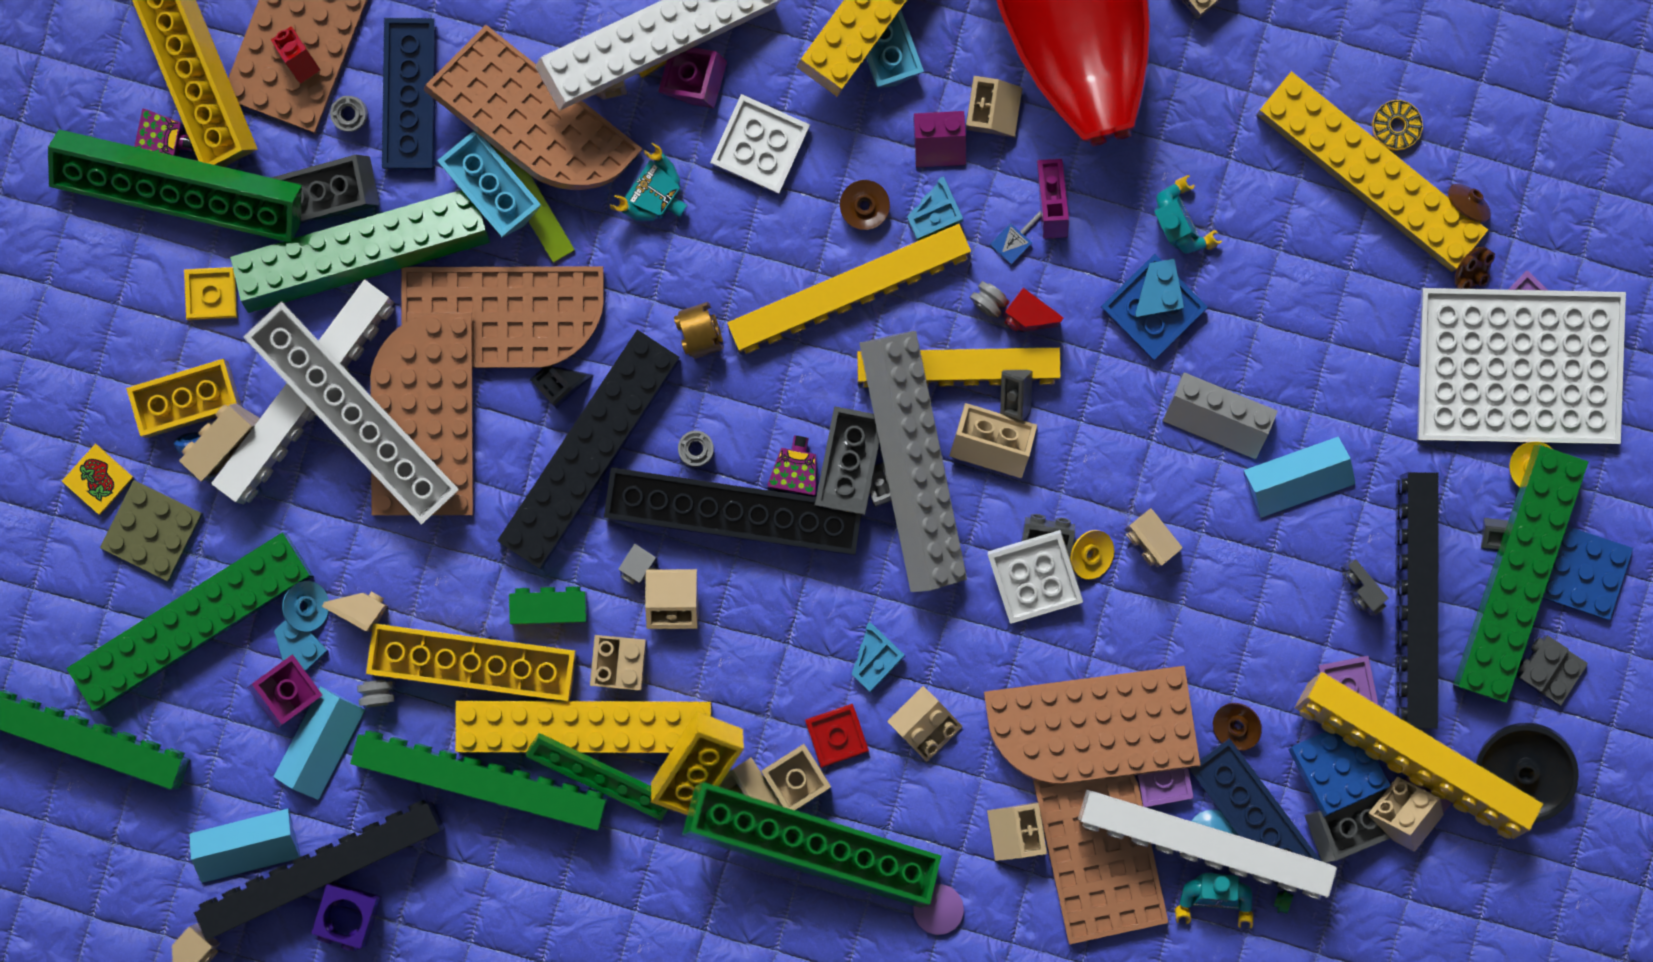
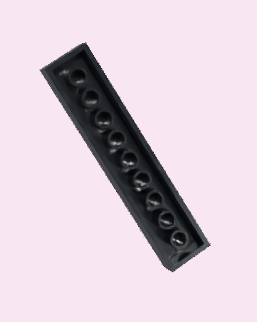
M638 329L636 330L497 541L542 570L681 360L679 356Z
M611 467L604 518L855 556L861 514L815 506L816 497Z
M1407 472L1401 474L1400 479L1396 480V494L1400 495V505H1396L1395 513L1396 520H1400V530H1396L1395 540L1396 545H1400V555H1396L1395 567L1396 570H1400V580H1396L1395 593L1396 596H1400V606H1396L1395 618L1396 621H1399V631H1396L1395 644L1399 646V656L1395 658V670L1399 672V682L1395 683V696L1399 697V707L1395 709V716L1415 728H1438L1439 472Z
M425 800L414 803L408 806L409 812L405 814L402 811H397L385 817L386 823L380 825L377 821L361 828L363 833L358 836L354 832L338 839L339 845L333 846L330 843L315 850L316 855L313 857L307 854L291 861L292 867L287 868L285 864L269 871L270 877L266 879L262 875L246 882L247 888L241 890L240 886L222 893L223 899L219 901L215 897L199 904L200 910L193 913L205 939L214 938L445 830L433 802L426 803Z

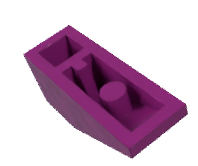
M1062 159L1037 160L1043 239L1068 237L1069 216Z

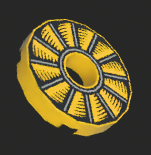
M1393 100L1383 104L1374 114L1372 120V132L1375 139L1387 149L1394 151L1404 150L1412 146L1420 137L1423 128L1422 117L1418 109L1411 103L1402 100ZM1393 119H1400L1403 122L1404 128L1401 132L1392 130L1390 123Z

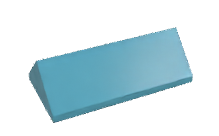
M901 10L866 57L877 88L896 86L924 72Z
M475 131L471 132L437 160L502 238L524 227L541 207L537 199L492 146Z
M1339 437L1243 470L1260 518L1356 484L1351 458Z
M321 686L319 691L322 693V696L310 705L274 775V778L291 789L317 800L320 799L366 710Z
M289 809L189 834L191 861L201 883L300 857Z

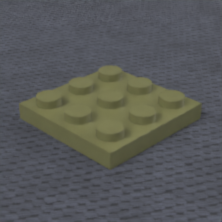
M133 480L100 548L166 581H170L203 513Z

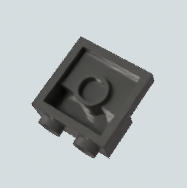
M1031 514V518L1025 517L1021 542L1061 530L1070 558L1075 536V524H1071V520L1067 518H1056V521L1046 520L1044 515Z
M1356 559L1346 562L1341 567L1344 570L1342 575L1350 585L1355 584L1357 586L1350 592L1353 597L1351 602L1360 612L1363 610L1368 612L1370 616L1373 614L1374 616L1386 607L1384 602L1389 598Z
M1544 635L1542 638L1538 637L1531 647L1533 653L1530 658H1525L1519 665L1518 672L1520 673L1517 678L1561 706L1588 663L1550 636Z

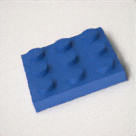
M1156 254L1147 260L1101 306L1153 361L1208 308L1178 277L1184 309L1135 318V311L1140 299L1149 263L1162 261Z
M1567 526L1542 598L1610 620L1633 548Z
M1326 731L1288 749L1323 817L1380 793L1391 786L1377 760L1367 756L1364 749L1347 744L1343 737L1337 733L1332 734Z

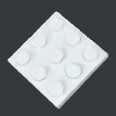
M741 94L710 164L780 194L810 124Z
M1061 530L988 551V558L1010 624L1083 603Z

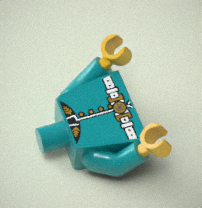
M651 143L655 147V152L650 155L644 150V154L652 160L648 162L626 197L614 196L619 199V206L610 205V208L622 211L623 214L636 221H654L657 217L662 219L668 210L680 218L688 206L677 198L681 191L679 186L680 177L674 164L662 153V149L656 144Z
M1186 175L1177 179L1175 184L1158 193L1156 197L1158 206H1156L1154 212L1169 243L1175 248H1180L1184 253H1191L1205 248L1212 250L1222 243V240L1216 241L1213 237L1218 232L1213 230L1206 236L1200 237L1180 197V193H1185L1195 187V185L1189 186L1187 184V178L1190 175Z
M1203 873L1192 881L1185 883L1179 902L1180 905L1175 908L1177 923L1181 917H1185L1186 924H1189L1191 922L1189 907L1197 906L1240 909L1238 927L1241 928L1242 922L1250 923V928L1253 927L1254 914L1251 911L1252 890L1248 885L1240 883L1239 876Z

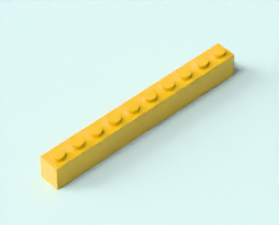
M957 224L729 321L727 325L739 353L745 351V354H749L759 349L758 344L768 341L769 344L775 343L783 339L782 334L789 331L792 334L806 329L805 324L814 321L815 325L829 319V314L836 311L838 315L852 309V304L859 301L862 305L875 300L874 295L880 292H884L885 295L899 289L897 285L907 282L908 285L916 283L922 279L920 275L927 272L934 275L945 270L944 265L953 262L954 265L965 262L968 260L967 255L971 254V249L960 224Z

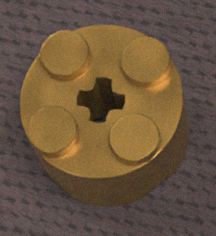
M709 302L681 310L677 316H674L678 331H682L685 338L681 340L684 352L694 359L724 350V346L719 344V342L723 341L716 316L715 314L710 315L707 310L712 308Z

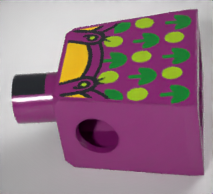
M142 108L134 147L178 157L180 149L194 151L188 135H183L185 127L181 122Z
M794 435L792 448L780 449L768 482V488L815 496L816 454L806 452L809 438Z

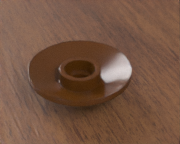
M858 180L851 183L843 191L840 198L842 217L850 226L859 230H870L878 227L885 221L890 210V200L886 190L880 184L871 180ZM867 202L870 207L864 211L860 208V204Z
M1453 184L1450 186L1448 197L1453 206L1463 216L1478 223H1485L1490 219L1491 210L1479 190L1472 189L1463 184Z
M1228 703L1220 707L1214 715L1213 729L1221 743L1230 738L1238 750H1247L1255 746L1260 740L1262 724L1258 715L1250 707L1241 703ZM1237 720L1242 722L1243 726L1239 725Z

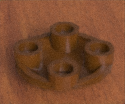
M1477 247L1470 251L1463 258L1455 273L1454 283L1456 288L1474 289L1477 286L1484 287L1490 279L1488 272L1495 259V253L1486 247Z

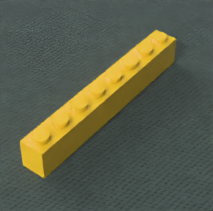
M1060 348L920 350L927 387L929 386L928 382H939L941 387L954 386V382H964V386H979V381H989L990 386H1000L1003 370L1033 371L1032 380H1039L1040 385L1055 384V380L1060 379ZM857 351L858 384L863 383V388H868L861 351Z

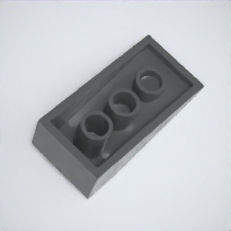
M352 155L271 177L302 185L301 223L380 206L370 156Z
M834 406L815 506L865 515L880 443L874 414Z
M1386 790L1326 817H1323L1320 809L1304 815L1322 862L1339 860L1390 838L1368 814Z

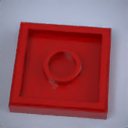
M853 703L805 719L821 768L869 752Z

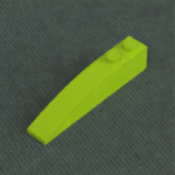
M490 144L541 204V207L531 217L529 223L552 262L555 263L575 251L531 175Z

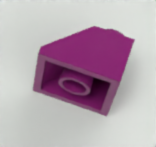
M699 48L688 49L667 60L658 92L691 105L715 108L727 60L717 51Z
M964 111L914 113L916 168L966 165Z
M293 654L247 687L277 728L322 696V693Z

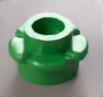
M1286 889L1283 893L1278 892L1273 905L1278 908V914L1280 912L1287 914L1293 899V894L1288 893Z

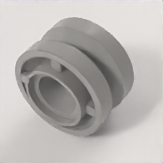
M343 96L333 103L330 116L337 128L343 131H356L365 125L368 118V110L361 99L354 96ZM348 106L355 110V117L351 121H347L343 116V111Z
M981 281L978 285L980 292H973L969 298L983 313L998 319L1002 314L999 308H1006L1010 301L998 288L990 283L987 284Z
M690 431L680 439L678 453L687 465L701 467L712 459L714 446L710 437L704 432ZM694 442H699L703 445V452L698 456H693L689 453V446Z
M377 680L363 682V685H358L357 692L363 694V697L358 700L359 706L366 705V708L389 705L388 702H395L394 695L388 693L393 688L392 681Z

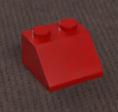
M1025 288L1021 289L1003 315V318L1006 319L1004 323L1015 332L1018 329L1025 332L1058 327L1064 318Z

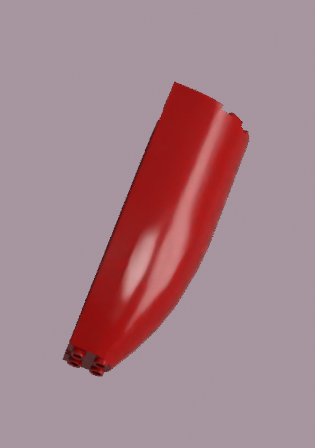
M996 0L1020 59L1038 88L1072 129L1085 142H1090L1092 146L1107 143L1106 138L1114 136L1117 140L1131 137V131L1135 129L1144 94L1149 64L1151 32L1149 0Z

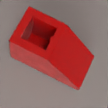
M292 26L280 31L271 39L283 61L300 84L321 70Z

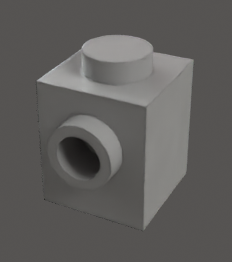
M634 544L619 567V570L623 572L620 577L631 584H634L635 581L641 583L643 579L646 581V570H655L652 565L657 558Z

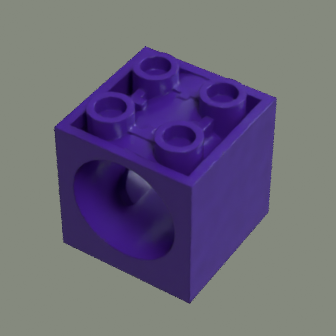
M337 882L327 884L311 934L317 935L316 940L324 943L340 942L342 943L341 948L350 951H356V949L359 950L365 947L368 943L382 896ZM344 899L354 902L362 914V925L359 931L356 929L350 932L349 935L339 933L335 929L332 920H330L332 906L344 902Z

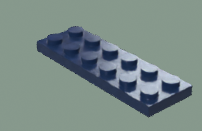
M384 18L383 169H433L434 98L424 91V87L435 76L434 18Z
M1230 738L1201 758L1199 767L1188 768L1238 836L1321 861ZM1272 880L1276 887L1279 889V891L1284 890L1283 888L1278 886L1277 881Z

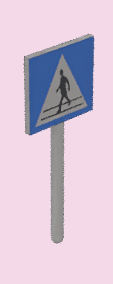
M1039 211L1021 231L1010 223L990 243V246L1012 265L1032 244L1024 234L1041 218V212Z

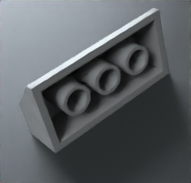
M1184 372L1179 378L1162 421L1256 459L1278 411Z

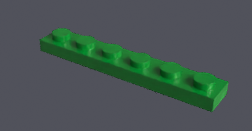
M541 733L537 734L527 750L526 757L660 821L668 811V808L651 802L650 785Z

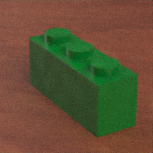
M580 586L565 587L566 592H555V587L540 588V593H530V588H515V593H509V623L587 622V592L581 591Z

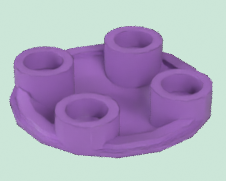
M943 884L934 885L930 905L922 908L913 906L914 917L918 925L926 932L935 935L947 934L954 930L961 922L964 913L963 901L959 894L950 886Z

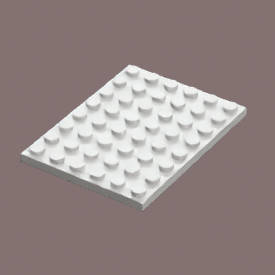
M1422 288L1417 440L1621 444L1626 292Z

